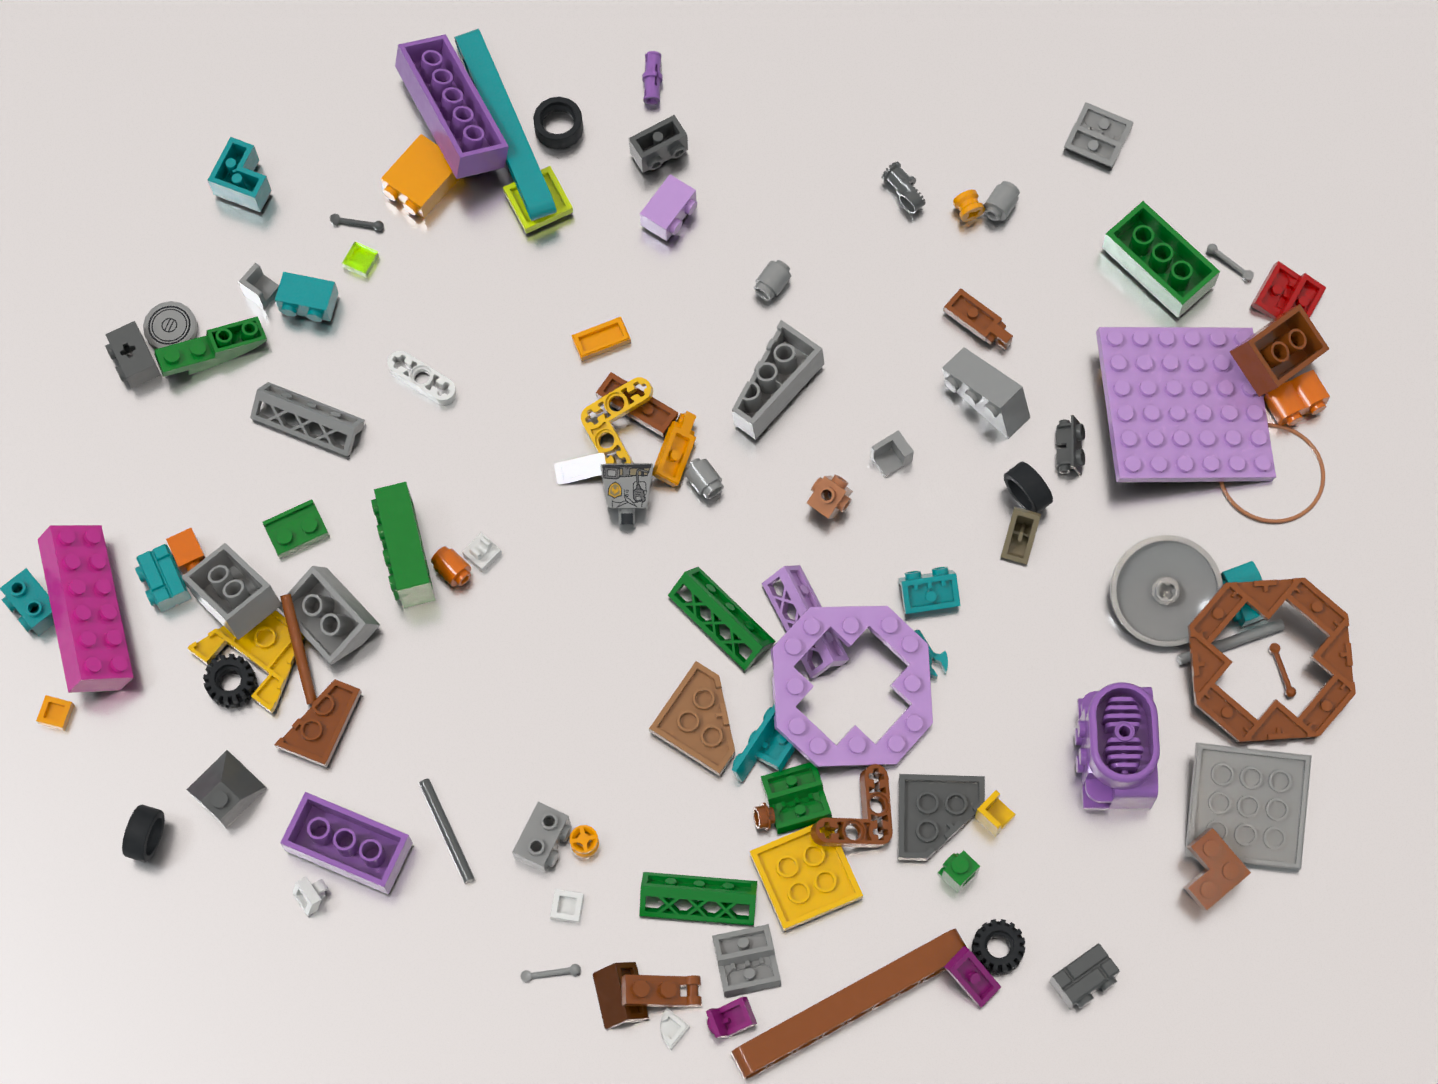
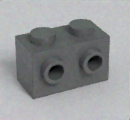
M673 115L630 137V154L642 173L648 170H655L663 162L671 158H678L688 150L687 133L676 116Z

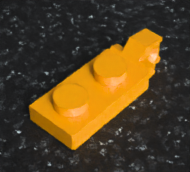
M689 411L680 413L677 422H672L668 428L653 467L652 476L672 487L679 484L696 440L695 432L691 430L696 415Z

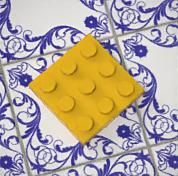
M813 825L750 851V856L783 931L863 898V894L842 847L820 846L816 844L810 834ZM825 826L820 829V833H824L825 838L835 833L834 831H826Z

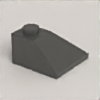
M226 750L186 790L227 828L267 787Z

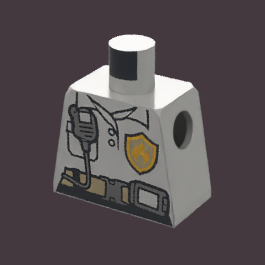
M600 464L607 508H619V524H635V508H647L653 464Z

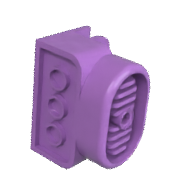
M1118 682L1107 685L1099 691L1089 692L1084 698H1078L1079 721L1078 728H1075L1074 738L1075 745H1080L1079 756H1076V772L1081 773L1083 809H1151L1158 797L1157 763L1160 756L1158 712L1153 701L1152 687H1139L1131 683Z

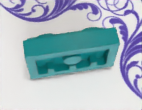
M948 567L933 568L932 573L921 574V571H910L904 573L905 577L898 578L901 585L905 614L961 606L957 575L953 570H948Z

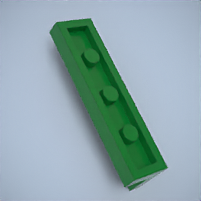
M699 567L685 571L668 594L743 670H748L758 656L769 650L776 642ZM684 585L691 591L692 601H685L678 594ZM706 605L710 609L712 620H705L701 616L700 606ZM719 624H725L730 629L731 639H724L720 635ZM738 643H745L753 651L747 660L739 653Z
M643 872L639 916L754 925L758 881ZM646 897H658L664 904L659 908L646 907ZM679 899H687L693 906L687 911L679 910L674 903ZM708 901L716 902L721 909L716 913L707 912L703 905ZM736 904L749 905V916L737 915L731 908Z

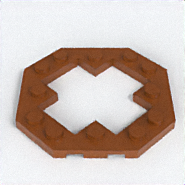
M1306 578L1223 584L1188 625L1195 706L1237 742L1321 736L1356 694L1352 673L1353 659L1351 643L1349 641L1348 614ZM1284 601H1287L1328 636L1310 658L1329 673L1331 677L1298 716H1295L1275 699L1262 715L1256 719L1215 684L1232 664V661L1211 643L1245 603L1267 621Z

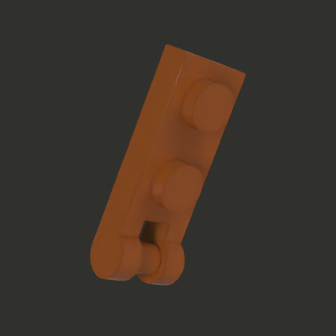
M625 974L621 976L622 1006L700 1007L702 1006V997L698 994V987L701 986V977L697 975L660 976ZM680 987H687V997L680 996Z

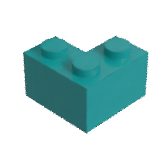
M230 137L207 181L213 195L261 212L272 190L267 176L254 172L259 162L254 145Z

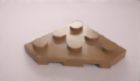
M695 661L650 726L649 732L718 776L722 774L735 755V747L720 677L715 672Z

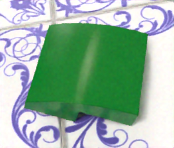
M811 762L784 769L781 772L777 771L761 776L768 805L773 808L775 813L774 825L777 834L813 825L822 818H832L817 767Z

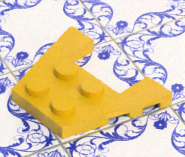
M275 610L239 640L223 626L209 632L208 636L197 643L195 641L187 648L189 652L209 665L225 645L229 644L269 674L251 697L270 713L275 711L295 662L286 619L283 615Z

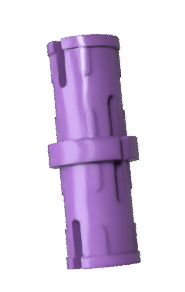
M649 51L645 54V72L642 74V81L644 82L643 102L649 105H655L660 102V83L663 81V75L660 69L661 53L657 51Z

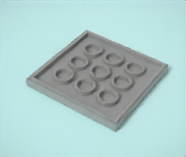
M1196 743L1186 846L1207 828H1213L1244 864L1301 870L1312 755ZM1185 847V857L1195 858L1189 849Z

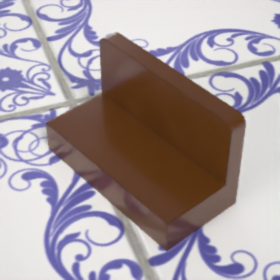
M636 962L613 963L593 973L605 1029H611L626 1022H641L649 1018L646 1006H622L621 976L625 974L639 975Z

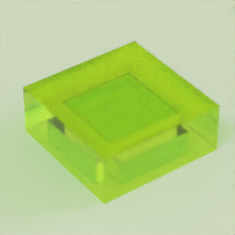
M354 242L342 262L343 268L367 278L379 254L375 250Z

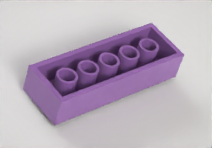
M446 34L398 44L395 67L456 179L505 168L509 146Z

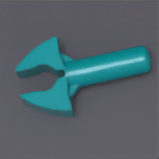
M915 630V632H916L926 643H928V642L926 641L925 637L923 636V634L921 633V631H920V630ZM928 644L930 678L937 679L938 675L931 666L932 661L941 665L943 672L946 674L948 668L946 651L941 654L934 653Z

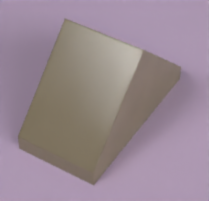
M1014 507L1001 558L1027 565L1040 521V513Z

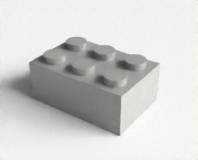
M226 543L182 576L192 595L238 640L282 605L271 585Z

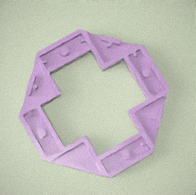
M888 606L809 607L771 648V661L773 663L772 686L775 704L774 727L815 767L867 766L873 764L895 765L933 724L928 643ZM868 628L907 665L891 683L890 687L909 704V707L876 743L854 725L835 744L796 708V705L814 686L794 666L828 629L845 645L850 647Z

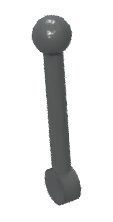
M338 214L330 216V221L333 225L345 223L373 227L377 231H381L384 227L381 221L368 222L340 218Z

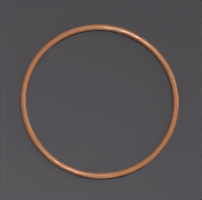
M1268 423V427L1283 429L1297 435L1315 453L1321 469V485L1314 501L1304 511L1295 516L1284 519H1266L1250 514L1242 509L1230 497L1224 482L1219 483L1227 500L1242 514L1260 522L1285 523L1302 517L1317 504L1325 486V468L1320 453L1307 437L1290 427Z

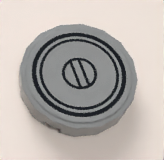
M173 301L160 303L153 307L145 316L143 324L144 336L154 349L195 339L198 330L196 318L190 308L180 302Z

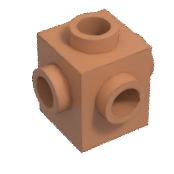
M836 474L834 477H819L811 488L813 494L807 501V504L828 519L835 518L839 511L844 512L852 500L849 496L853 491L847 487L849 483Z

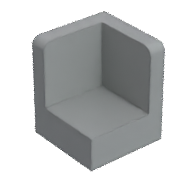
M257 263L238 281L243 294L263 309L276 297L279 288L278 284L263 274L261 267Z
M898 430L872 446L870 457L881 473L888 477L911 463L914 451Z

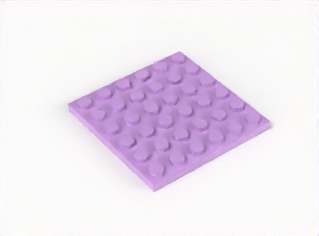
M1099 327L1097 329L1096 336L1116 482L1273 481L1276 478L1263 395L1258 396L1229 352L1254 334L1253 328Z

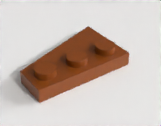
M334 679L312 703V707L293 723L292 728L283 738L280 737L274 746L327 768L362 693L361 690Z

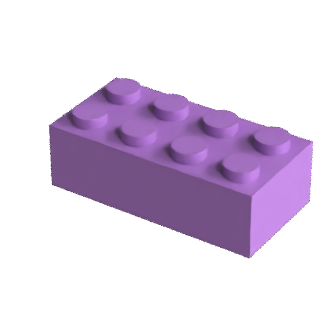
M305 792L280 844L286 852L389 895L413 842L408 834Z

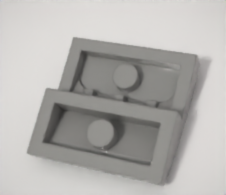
M1085 102L1064 148L1112 168L1131 131L1133 121Z
M769 924L712 936L724 997L781 986V978Z

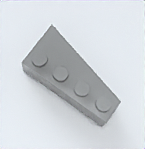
M780 320L773 339L771 338L768 342L761 361H758L750 381H747L732 408L735 425L756 440L825 364L822 348Z

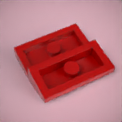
M1278 261L1270 270L1251 307L1275 319L1282 313L1300 304L1310 318L1326 287L1308 274L1299 275Z

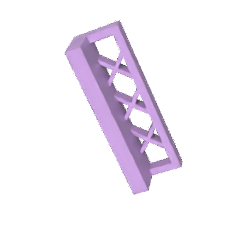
M800 565L783 566L762 583L786 632L809 607H822ZM780 579L784 585L783 596L778 595L773 587V584ZM788 603L794 604L796 608L795 620L790 619L787 614ZM828 629L801 658V661L810 678H816L832 666H842L849 661V658L839 638ZM813 651L818 652L823 660V663L816 668L812 662Z

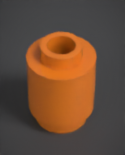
M444 546L432 556L431 563L434 565L433 568L452 587L462 586L470 579L471 566L454 549Z

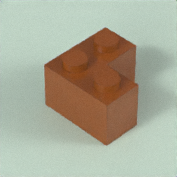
M1207 828L1186 846L1205 868L1183 887L1202 910L1211 908L1251 873L1213 828Z

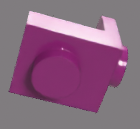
M740 997L722 1007L711 1008L706 1011L708 1028L716 1038H729L757 1024L747 997Z

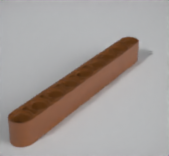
M952 929L735 1048L730 1054L744 1079L751 1078L945 971L944 966L963 946H967L957 929Z

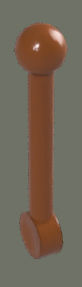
M1272 643L1269 646V653L1274 655L1286 686L1285 694L1292 698L1296 695V689L1291 686L1280 657V645Z

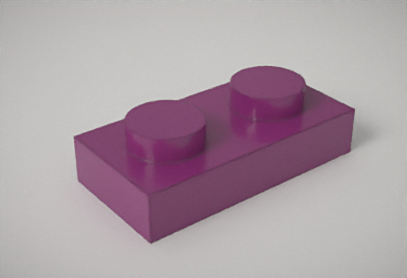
M965 946L944 966L975 1004L981 1008L1001 988L999 983L971 950Z

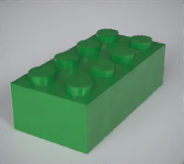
M1144 201L1105 234L1102 248L1177 318L1216 284L1220 271Z
M407 482L374 489L376 499L371 500L378 522L377 530L384 548L382 550L390 574L388 578L395 600H401L403 608L436 601L415 508Z

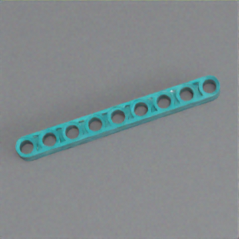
M479 28L455 36V43L467 73L509 146L506 164L530 220L534 221L556 213L557 210L552 195Z

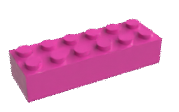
M50 525L37 540L68 693L120 691L134 677L102 525Z

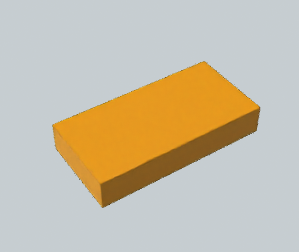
M621 317L571 335L581 361L631 343V338Z

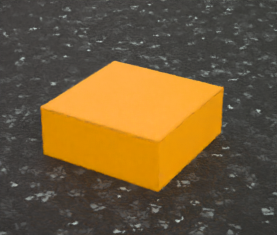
M45 695L36 722L40 725L65 731L74 704L70 701Z

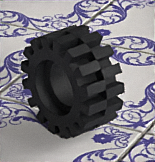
M229 654L228 658L225 655H221V660L219 661L213 659L211 661L212 667L207 666L205 669L207 674L203 675L204 687L217 705L220 703L225 708H227V705H230L231 708H237L236 704L238 703L243 706L246 704L244 702L246 698L250 701L252 698L251 693L257 689L255 686L257 678L249 662L239 655L236 658L234 654ZM227 672H236L241 677L239 686L234 690L227 691L220 686L221 677Z
M993 919L990 923H984L977 930L973 939L972 952L990 974L991 972H995L996 975H1001L1004 972L1007 974L1012 969H1016L1021 962L1026 948L1024 947L1025 938H1022L1021 930H1017L1014 923L1008 924L1004 919H1001V921ZM993 937H1003L1008 941L1010 951L1006 956L997 958L989 953L987 943Z

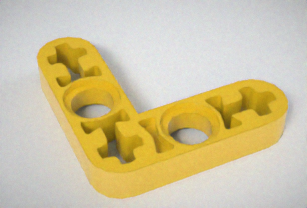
M637 377L587 406L581 413L582 424L598 452L604 453L606 463H617L614 456L610 455L608 458L606 456L615 451L621 460L626 459L627 462L625 463H633L612 423L652 398L653 387L645 378ZM638 384H640L642 387L647 386V388L644 389V396L641 397L639 394H635L634 396L630 397L632 400H634L632 404H630L628 397L625 394H623L625 391H627L630 395L635 393L637 391L636 386ZM615 397H621L624 400V407L620 411L611 410L610 402ZM603 404L606 411L609 414H611V416L608 418L605 414L600 415L597 418V424H594L593 422H588V420L591 418V412H594L595 414H600L604 411L602 408H600V406H602ZM604 434H611L614 437V443L610 448H603L600 445V439Z

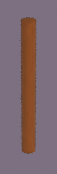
M291 594L282 595L280 599L307 705L312 704L317 697Z

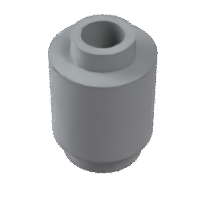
M1008 181L998 184L984 203L987 217L993 221L1005 220L1019 200V189Z
M781 260L776 262L770 261L755 281L754 290L756 293L769 301L773 297H777L791 278L789 266Z
M696 458L687 465L685 476L700 496L711 499L723 490L722 478L707 459L700 460V458Z

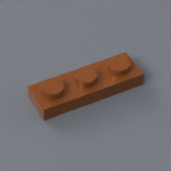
M610 372L597 390L596 397L599 399L627 383V381ZM639 388L631 395L627 391L623 393L628 397L630 404L634 402L630 397L635 394H639L641 397L645 395L644 391ZM615 397L611 400L610 405L620 411L624 407V400L621 397ZM654 397L626 414L662 437L666 435L672 422L678 418L677 411Z

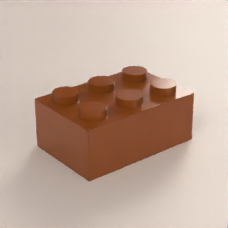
M1299 304L1279 315L1229 352L1260 397L1278 388L1328 351L1329 347Z

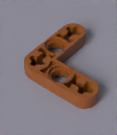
M873 764L864 769L860 774L862 819H820L813 824L810 832L811 838L816 844L831 847L878 848L891 840L893 829L889 778L884 767ZM873 773L874 777L879 778V781L874 783L873 779H869V775ZM871 799L880 801L882 804L881 813H876L871 809ZM880 818L883 819L882 821H880L879 823H877V819H880ZM850 825L856 828L858 832L856 840H851L847 837L845 832L847 826ZM825 826L826 831L838 830L837 833H832L825 838V834L820 833V829ZM878 829V832L883 833V837L879 839L878 835L873 834V831Z

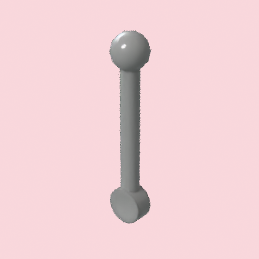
M1209 244L1207 246V251L1210 254L1217 255L1241 273L1244 281L1249 282L1253 279L1254 273L1251 270H1244L1220 252L1216 244Z
M572 964L568 968L534 973L525 970L521 973L520 977L523 982L528 983L532 978L567 973L577 975L580 973L581 967L578 964Z

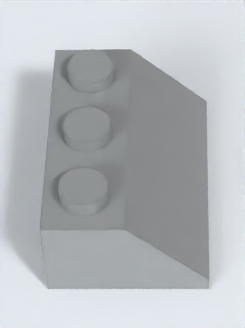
M312 566L288 593L292 596L300 632L330 664H334L363 645L380 626L376 619L327 567ZM281 605V606L279 607V609H280V610L283 612V614H284L283 607H282V605Z

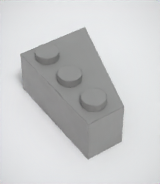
M965 347L942 367L945 378L944 383L948 389L961 396L1008 439L1031 418L1023 387Z

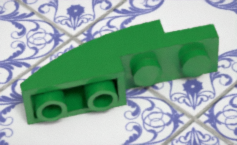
M257 316L206 330V336L154 349V355L163 377L184 371L191 375L235 359L267 341V338Z

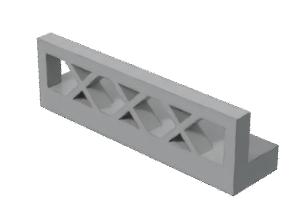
M270 382L257 389L250 416L253 420L345 456L351 454L355 435L363 430L365 422L362 418ZM262 402L269 404L275 415L268 417L261 414ZM287 412L294 414L299 424L296 426L287 424L283 414ZM310 422L319 424L324 434L319 436L312 434L307 424ZM338 431L347 435L345 446L337 444L332 433Z

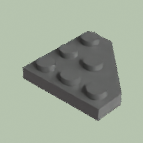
M899 774L898 860L927 861L973 818L977 809L985 802V776Z

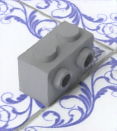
M537 802L512 851L514 858L544 873L548 866L553 867L559 856V851H557L561 841L566 842L572 830L569 816Z

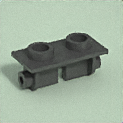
M1071 415V422L1063 419L1056 426L1057 445H1066V448L1057 449L1056 467L1061 474H1068L1070 469H1074L1078 475H1082V465H1085V453L1082 449V440L1085 439V428L1074 415Z

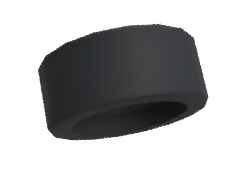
M551 97L541 102L535 110L533 116L535 134L545 146L554 149L568 148L581 137L583 132L582 113L578 105L569 98ZM564 112L572 116L574 124L567 132L554 134L544 129L543 121L552 113Z
M1023 461L1019 462L1004 474V481L1008 490L1025 510L1040 513L1053 502L1052 493L1046 482L1029 464Z
M142 804L133 811L123 837L122 853L125 857L144 863L152 858L159 845L164 828L165 818L162 810Z

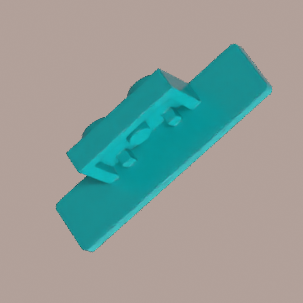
M775 704L767 709L763 722L750 735L748 745L734 759L732 771L741 782L746 779L757 760L781 772L796 749L774 727Z

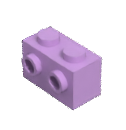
M669 175L640 212L641 226L667 241L672 234L676 235L679 232L687 214L691 215L696 209L698 203L696 201V190L674 176Z

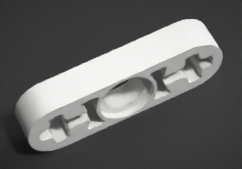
M396 351L389 356L387 363L390 373L394 377L440 405H449L455 400L457 392L454 383L450 379L407 352ZM404 360L406 367L411 370L408 374V370L402 366L396 369L395 362L401 363ZM425 372L429 374V380L424 384L417 383L415 376L418 373ZM436 382L437 387L442 390L448 387L449 394L444 393L440 396L439 390L433 386Z

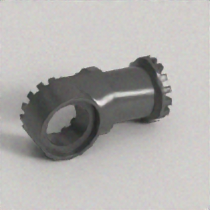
M898 161L893 162L892 165H889L890 169L886 168L887 171L883 172L884 174H882L881 178L897 189L902 205L906 210L914 214L926 204L925 199L922 200L923 195L920 197L921 193H917L918 189L913 187L916 183V178L909 176L901 168V164Z

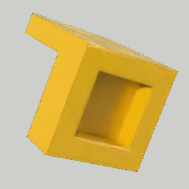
M997 790L977 809L974 817L995 837L1016 815L999 800L1000 793Z

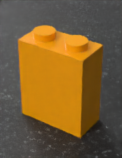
M422 134L418 136L381 178L384 188L383 192L389 199L393 201L397 199L412 215L418 214L424 219L459 180L453 174L439 146Z

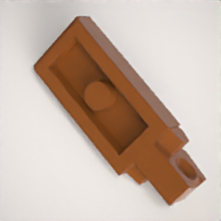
M959 289L944 306L943 311L983 341L989 344L995 342V344L1005 350L1012 343L1013 335L1005 330L1006 325L1002 322V318L963 289Z

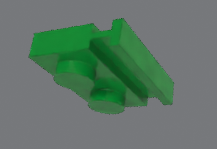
M312 499L262 522L279 559L330 536Z

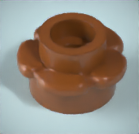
M764 802L761 803V806L753 808L756 828L769 830L771 824H775L773 808L768 807Z

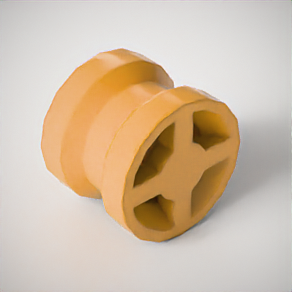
M976 190L964 191L953 200V205L956 209H959V217L963 222L972 221L985 212L984 205L978 201L979 195Z
M580 825L570 834L571 848L577 856L589 858L597 852L599 839L592 827Z

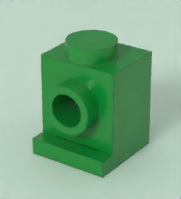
M963 850L960 854L953 853L943 863V867L937 874L959 893L978 874L980 865Z

